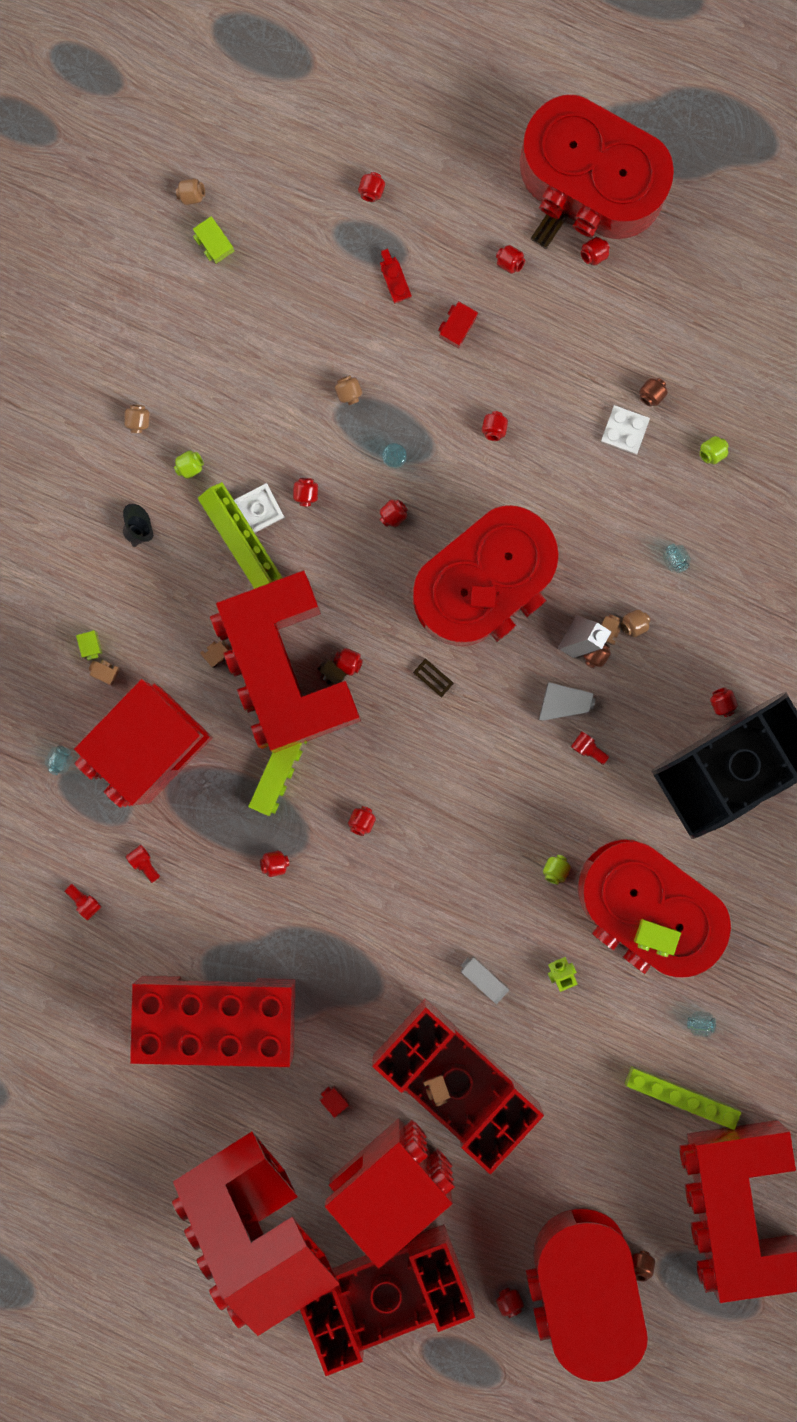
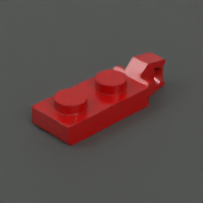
M388 249L382 250L383 262H380V268L393 303L396 304L411 298L412 295L399 261H397L396 257L391 258Z

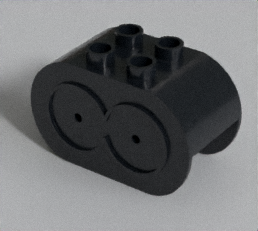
M783 692L747 711L673 755L651 771L691 839L723 827L749 812L761 802L797 783V710L787 692Z

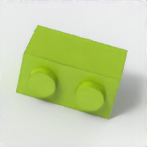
M212 216L193 228L195 234L193 238L199 246L202 244L206 249L204 254L209 261L213 260L217 264L234 252L233 246Z
M641 919L634 942L638 943V948L647 951L653 948L657 950L656 954L668 957L669 954L674 955L681 932Z

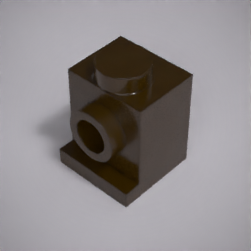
M330 660L328 662L323 661L317 668L322 673L321 678L328 684L331 682L333 685L338 684L347 676L345 672Z

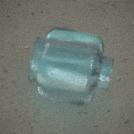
M392 443L384 448L382 460L386 467L399 469L406 462L407 453L402 445Z
M671 544L665 549L666 552L662 558L671 572L681 573L689 568L691 557L683 545Z
M60 745L51 748L45 759L48 772L53 775L66 773L73 761L71 751Z
M695 1011L692 1017H688L687 1028L691 1029V1033L694 1036L710 1037L716 1030V1018L710 1012Z

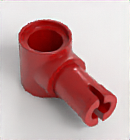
M581 731L570 747L582 756H590L604 765L609 759V755L596 747L597 744L594 743L595 740Z
M139 845L125 856L130 865L135 870H141L151 883L160 877L151 864L149 853L142 845Z
M73 884L64 891L76 903L77 912L87 921L102 907L91 895H84Z

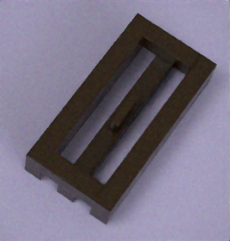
M561 214V221L547 242L544 243L542 241L557 220L553 218L538 239L536 237L550 217L546 215L532 235L531 240L547 249L568 216Z
M426 658L413 672L441 698L454 684ZM427 664L433 671H435L441 678H443L448 683V685L445 686L423 666ZM422 670L435 683H437L443 689V691L440 692L434 685H432L426 678H424L419 673V671Z

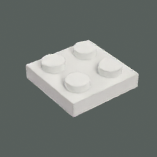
M614 405L601 442L637 455L650 418Z
M267 483L234 500L254 533L285 518Z

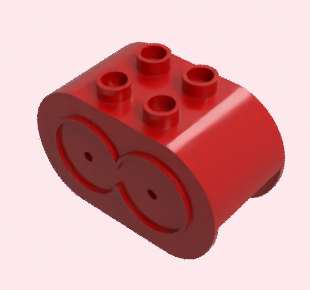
M579 95L555 97L543 104L534 113L525 131L520 156L522 180L531 195L542 202L539 209L554 219H559L561 214L568 216L575 221L572 227L578 233L588 238H592L595 232L611 239H625L642 233L659 215L673 182V161L664 143L653 135Z
M506 505L490 510L430 559L418 572L414 582L413 604L421 625L435 639L448 645L470 646L485 640L489 635L496 642L500 641L517 626L512 621V616L521 611L527 618L547 601L541 592L551 582L558 565V546L552 530L542 518L523 507ZM472 586L496 587V592H499V604H495L494 609L470 607Z
M615 840L601 846L585 862L579 875L578 896L586 915L598 925L592 934L613 951L620 942L625 945L628 950L623 958L642 973L646 974L652 966L660 973L668 976L691 977L705 972L720 959L728 945L731 933L730 916L725 904L715 894L654 848L634 840ZM641 919L681 932L674 955L669 954L668 957L656 954V949L650 948L647 951L638 948V943H635L634 939Z
M584 1208L561 1212L551 1218L540 1230L533 1250L536 1268L525 1270L532 1302L540 1300L543 1302V1306L533 1308L540 1341L551 1340L556 1358L572 1375L592 1382L611 1381L624 1376L638 1365L645 1354L648 1343L631 1251L617 1223L606 1214Z

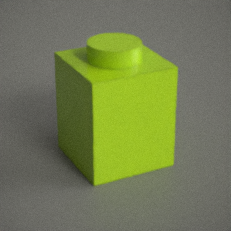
M93 630L76 635L81 657L87 658L88 661L99 658L98 655L102 654V649L97 631Z

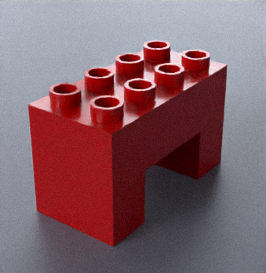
M304 570L216 603L219 613L211 615L210 619L217 637L221 641L229 639L232 650L226 651L223 654L231 675L233 674L234 677L242 675L246 686L237 689L244 710L248 713L256 711L260 723L251 726L258 748L264 749L269 747L270 751L276 753L361 722L346 681L306 696L302 695L279 630L321 614Z
M141 679L74 748L80 755L74 764L91 780L93 778L96 780L104 778L110 785L103 792L118 807L149 804L213 737L163 688L156 683L151 685L146 680Z
M141 976L132 984L130 1064L290 1067L294 1057L296 979L257 978L255 982L181 981V976Z
M426 998L422 1000L373 1054L372 1067L401 1094L405 1090L460 1140L461 1148L490 1175L544 1117L540 1103ZM441 1074L450 1098L446 1099L447 1103L436 1106L433 1099L429 1100L426 1092L429 1086H425L423 1080Z
M398 1118L329 1179L328 1185L334 1193L326 1199L325 1208L378 1269L453 1204L451 1190L455 1188L452 1176L453 1171L451 1169L453 1166L438 1148L432 1154L427 1151V1135L413 1119L405 1125Z
M778 1120L739 1125L735 1127V1130L726 1127L687 1133L688 1144L679 1145V1152L683 1169L686 1168L687 1175H693L694 1183L685 1184V1192L688 1206L692 1207L693 1214H699L700 1221L691 1222V1232L694 1245L698 1247L699 1254L705 1253V1260L696 1261L699 1282L703 1284L705 1293L713 1292L719 1303L797 1292V1236L794 1234L758 1240L749 1180L752 1177L796 1171L790 1131Z
M253 1131L173 1181L179 1196L172 1201L173 1207L183 1221L189 1219L191 1226L184 1229V1233L195 1250L201 1248L203 1255L196 1259L197 1264L203 1275L208 1280L214 1278L216 1283L215 1286L209 1289L210 1295L221 1311L227 1308L228 1314L237 1328L240 1329L247 1325L259 1336L339 1285L325 1253L293 1217L266 1234L263 1233L259 1222L298 1196L286 1170Z
M444 1224L418 1234L379 1269L367 1255L332 1268L339 1285L300 1309L325 1376L362 1363L365 1349L434 1323L437 1331L440 1332L475 1318L473 1297Z

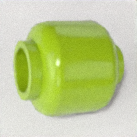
M713 436L702 443L700 447V457L707 464L714 465L726 458L729 447L727 441Z
M189 450L175 459L176 465L174 469L178 476L182 475L184 478L189 479L202 471L204 462L198 452Z
M562 855L549 857L543 869L545 880L555 885L565 882L571 866L567 862V858Z

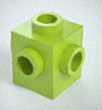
M566 957L548 964L551 972L547 974L551 983H556L560 992L578 985L574 974L577 973L573 963H568Z

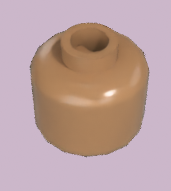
M196 178L180 181L178 188H176L177 199L181 200L184 205L200 203L203 197H205L204 184Z
M348 375L337 380L338 384L335 385V391L339 401L342 403L348 402V405L357 403L359 401L358 397L363 393L358 379Z
M130 405V408L125 410V427L131 429V433H142V430L149 427V410L145 409L144 405Z
M639 609L634 610L623 616L621 628L625 635L633 638L638 637L649 630L650 617L646 612L643 613Z

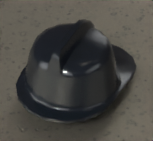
M137 504L125 506L123 510L125 523L123 536L125 539L131 542L132 547L152 540L154 534L149 515L145 509Z

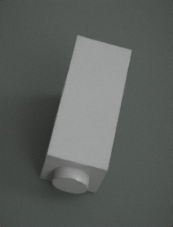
M576 615L558 649L572 658L602 649L611 631L597 622Z
M548 682L538 720L545 721L588 713L590 709L593 710L596 698H593L594 693Z
M474 956L471 959L467 957L460 965L462 967L461 973L496 1005L509 991L508 986Z

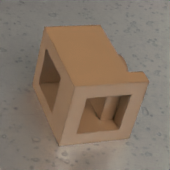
M611 614L609 617L605 616L601 625L611 631L605 643L613 646L616 641L612 639L613 637L617 638L621 627L618 626L620 618Z
M225 640L218 643L214 641L206 648L208 650L206 653L201 651L200 654L212 668H215L225 659L223 653L231 647Z
M93 660L89 671H91L90 676L113 685L120 668L114 666L112 669V664L104 660L101 663Z
M441 1074L423 1080V1084L429 1086L426 1089L429 1100L433 1099L436 1106L447 1103L446 1099H449L450 1095Z

